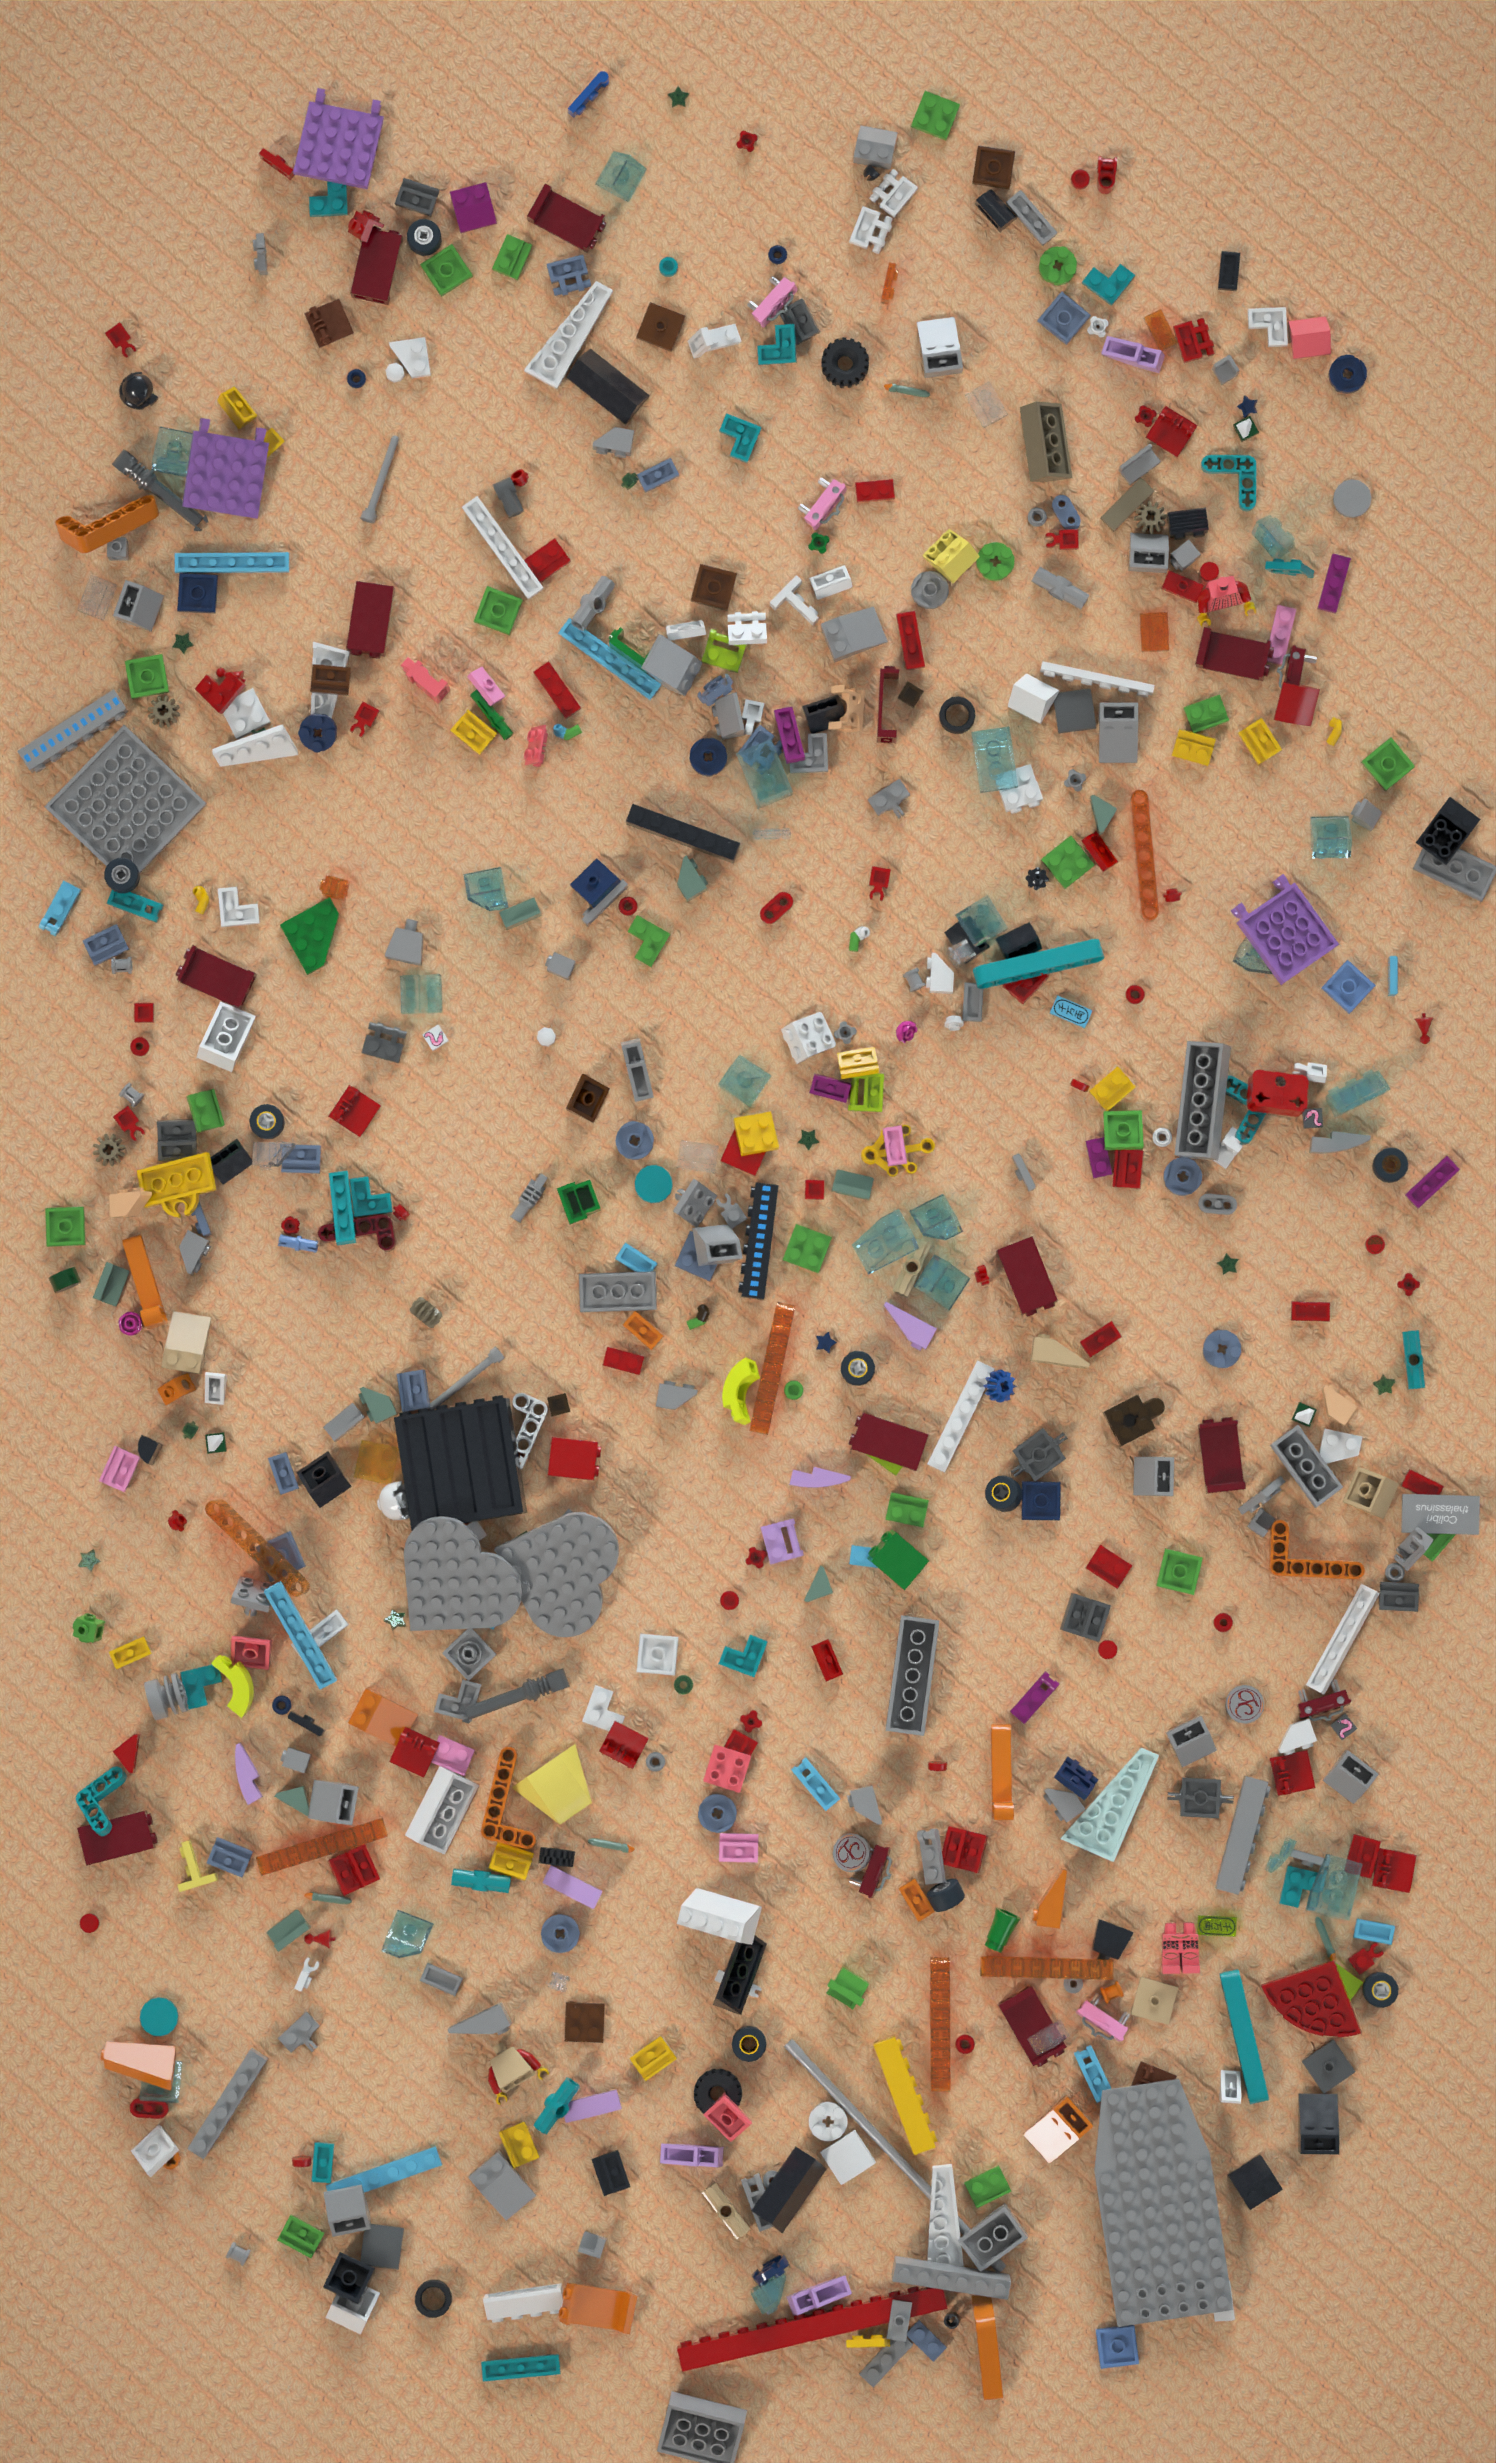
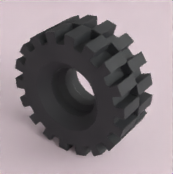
M843 337L842 340L835 339L834 343H829L827 349L825 348L821 361L822 372L826 376V380L828 382L831 381L834 386L839 385L840 388H844V386L851 388L854 384L858 385L861 380H864L869 367V356L866 353L865 347H862L859 341L855 342V339L846 340L847 337ZM847 356L852 360L853 365L849 370L839 368L838 360L841 357Z
M711 2069L704 2072L698 2078L694 2086V2101L697 2108L703 2114L716 2102L710 2096V2091L715 2086L722 2087L726 2095L739 2107L742 2099L741 2084L738 2078L730 2071Z

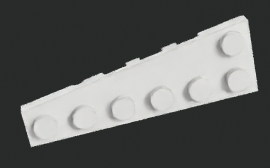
M596 281L580 300L579 304L571 311L566 320L558 327L553 336L548 339L540 352L526 366L524 372L558 389L613 290Z
M952 2164L932 2166L927 2261L964 2267L962 2247L958 2242L960 2230Z

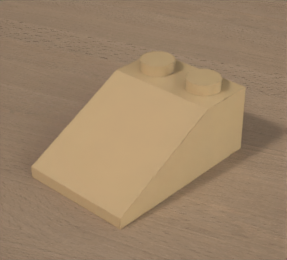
M173 1311L161 1367L202 1374L211 1318Z
M1039 1334L1038 1337L1033 1338L1031 1362L1082 1369L1089 1368L1090 1363L1056 1340L1050 1339V1335Z

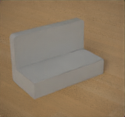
M1149 444L1119 467V472L1128 484L1132 485L1160 464L1161 461L1152 451V445Z
M352 1403L323 1428L331 1436L332 1440L337 1442L365 1417L355 1404Z

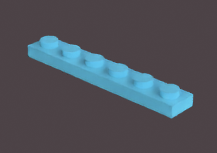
M289 552L175 553V573H289Z
M571 618L566 621L558 632L560 636L651 701L662 686L659 682L586 629L582 631L574 627L571 623Z
M280 1581L265 1589L264 1593L318 1688L322 1689L336 1682L335 1674L283 1583Z
M435 2146L327 2184L326 2189L327 2191L362 2184L365 2193L441 2166L442 2162Z

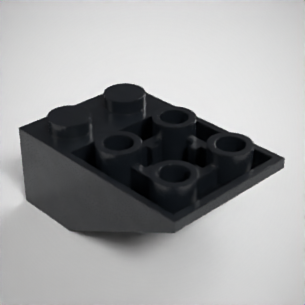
M1449 797L1416 841V844L1447 865L1481 819Z
M1298 2093V2152L1300 2154L1339 2155L1338 2094Z

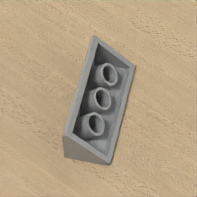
M1299 1425L1270 1445L1315 1508L1343 1488Z

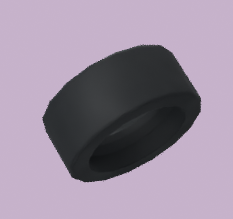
M960 696L951 697L946 700L939 712L942 727L953 734H962L972 727L976 716L972 703ZM959 704L967 709L969 717L965 724L953 726L947 721L946 712L950 706Z
M440 2280L423 2282L415 2294L417 2310L429 2318H437L444 2315L452 2302L450 2288ZM436 2287L444 2293L445 2302L440 2309L430 2310L423 2305L422 2295L426 2289Z

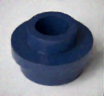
M780 245L771 247L768 252L769 260L777 265L784 263L787 259L786 249ZM779 252L781 257L775 258L774 254Z
M354 369L348 373L347 382L352 388H361L366 382V376L363 371ZM358 376L360 380L359 382H354L353 378Z
M278 1696L272 1702L274 1712L279 1715L287 1714L291 1710V1701L286 1696ZM279 1702H285L286 1706L284 1709L279 1708Z

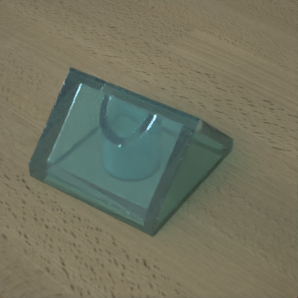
M613 151L595 185L629 202L647 169L632 156Z

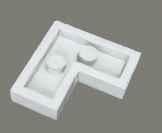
M1286 307L1247 310L1248 329H1267L1268 347H1285L1288 345Z
M237 887L218 888L221 927L260 924L258 904L239 905Z
M595 1685L582 1722L610 1731L614 1721L623 1724L625 1716L607 1710L613 1691Z

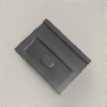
M403 178L395 205L431 217L440 190Z
M803 298L787 306L788 311L786 313L780 314L784 324H795L796 346L820 333Z
M1380 1582L1379 1610L1418 1612L1419 1584Z

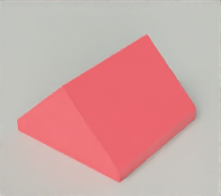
M1326 317L1288 321L1293 359L1331 354V335Z
M232 1636V1665L234 1666L240 1661L248 1668L269 1670L273 1640Z
M725 2093L703 2114L730 2142L752 2124V2120Z

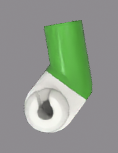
M861 926L850 934L849 951L858 952L859 942L870 935V930L867 927Z

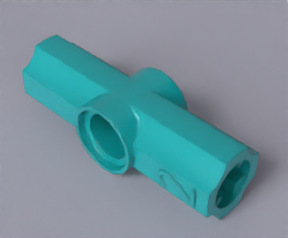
M1419 1330L1402 1332L1408 1390L1425 1388ZM1410 1355H1416L1418 1357V1363L1416 1365L1410 1364Z
M455 1868L453 1869L451 1885L468 1887L477 1891L509 1893L511 1883L510 1876L491 1874V1872L469 1871Z
M566 2077L556 2093L550 2094L545 2099V2108L533 2126L547 2135L555 2122L568 2113V2104L579 2090L580 2085L571 2078Z

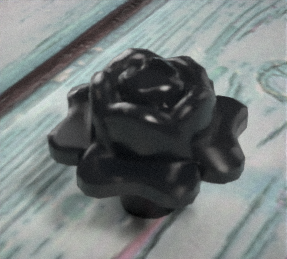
M1039 867L1029 870L1028 875L1025 877L1028 881V887H1033L1036 891L1040 888H1045V882L1049 881L1046 871L1041 870Z

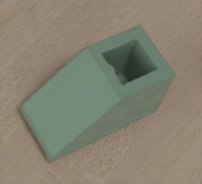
M685 856L677 886L686 901L689 902L707 891L706 885L708 882L703 874L699 876L695 870L698 866L693 858L689 860Z
M364 1387L360 1388L361 1393L358 1395L362 1404L366 1403L369 1411L366 1412L371 1422L375 1421V1424H378L398 1415L389 1396Z

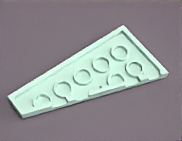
M1140 1748L1060 1839L1114 1862L1159 1755Z

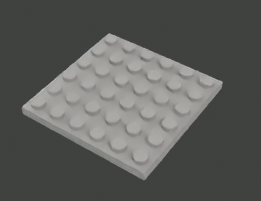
M123 725L44 807L103 864L107 866L110 861L116 858H126L131 860L141 873L207 803L136 735Z

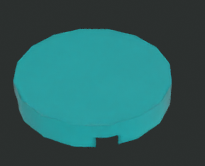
M650 1165L641 1169L637 1174L635 1190L638 1196L645 1202L660 1203L671 1194L673 1187L672 1178L663 1167Z
M157 1997L150 1999L140 2011L141 2026L147 2033L153 2036L169 2034L178 2023L177 2007L167 1998Z

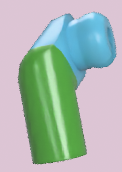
M556 724L553 727L554 735L564 740H570L582 733L578 724L570 729L563 727L561 724Z

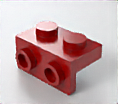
M363 210V213L356 211L354 217L349 221L348 232L359 240L367 242L373 226L376 225L384 228V224L380 222L379 217L366 210Z

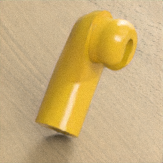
M1332 717L1329 726L1333 727V730L1326 742L1334 746L1342 733V721Z
M195 886L192 890L193 895H195L198 901L195 912L204 915L210 898L205 888Z

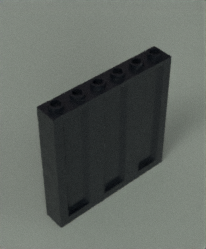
M499 1395L493 1396L490 1401H485V1398L473 1400V1404L458 1402L455 1403V1407L448 1408V1405L436 1406L437 1410L429 1411V1408L419 1409L416 1414H411L410 1411L399 1413L398 1417H394L411 1531L419 1523L432 1517H451L464 1524L527 1513L509 1398Z

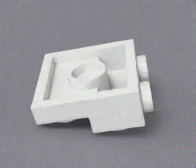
M1031 764L994 776L1006 813L1011 812V814L1020 812L1022 807L1028 805L1029 808L1036 807L1043 800Z

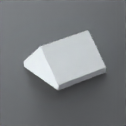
M1025 674L1013 685L1008 707L1041 724L1060 691Z

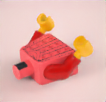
M1234 576L1220 577L1217 580L1209 581L1205 589L1198 595V611L1201 614L1197 617V621L1200 626L1203 627L1202 623L1205 620L1208 626L1211 625V620L1206 614L1207 612L1245 603L1243 608L1246 616H1248L1247 611L1249 609H1253L1256 614L1255 605L1253 602H1250L1251 596L1247 585L1241 581H1235Z

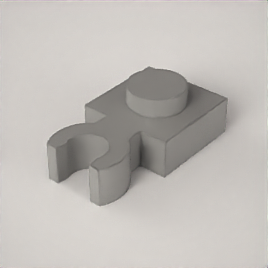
M726 1193V1203L722 1204L719 1199L716 1202L719 1207L725 1209L721 1215L730 1228L733 1229L747 1220V1217L737 1203L731 1205V1198Z

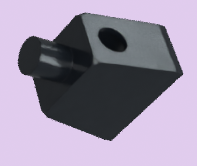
M1098 1919L1092 1950L1099 1952L1095 1964L1107 1967L1110 1957L1118 1960L1134 1932Z

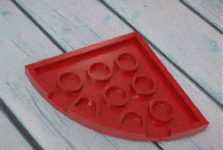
M1335 1960L1261 1985L1270 2004L1283 2015L1284 2019L1301 2030L1319 2036L1349 2037L1362 2033Z

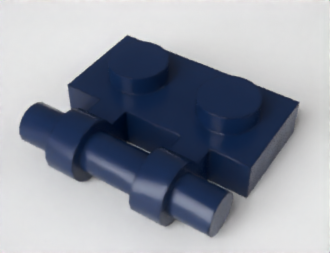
M1067 1756L1054 1778L1085 1801L1099 1779L1093 1775V1772L1087 1771L1080 1766V1762L1076 1759L1072 1760Z

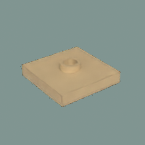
M1140 1977L1131 2015L1169 2025L1178 1987Z

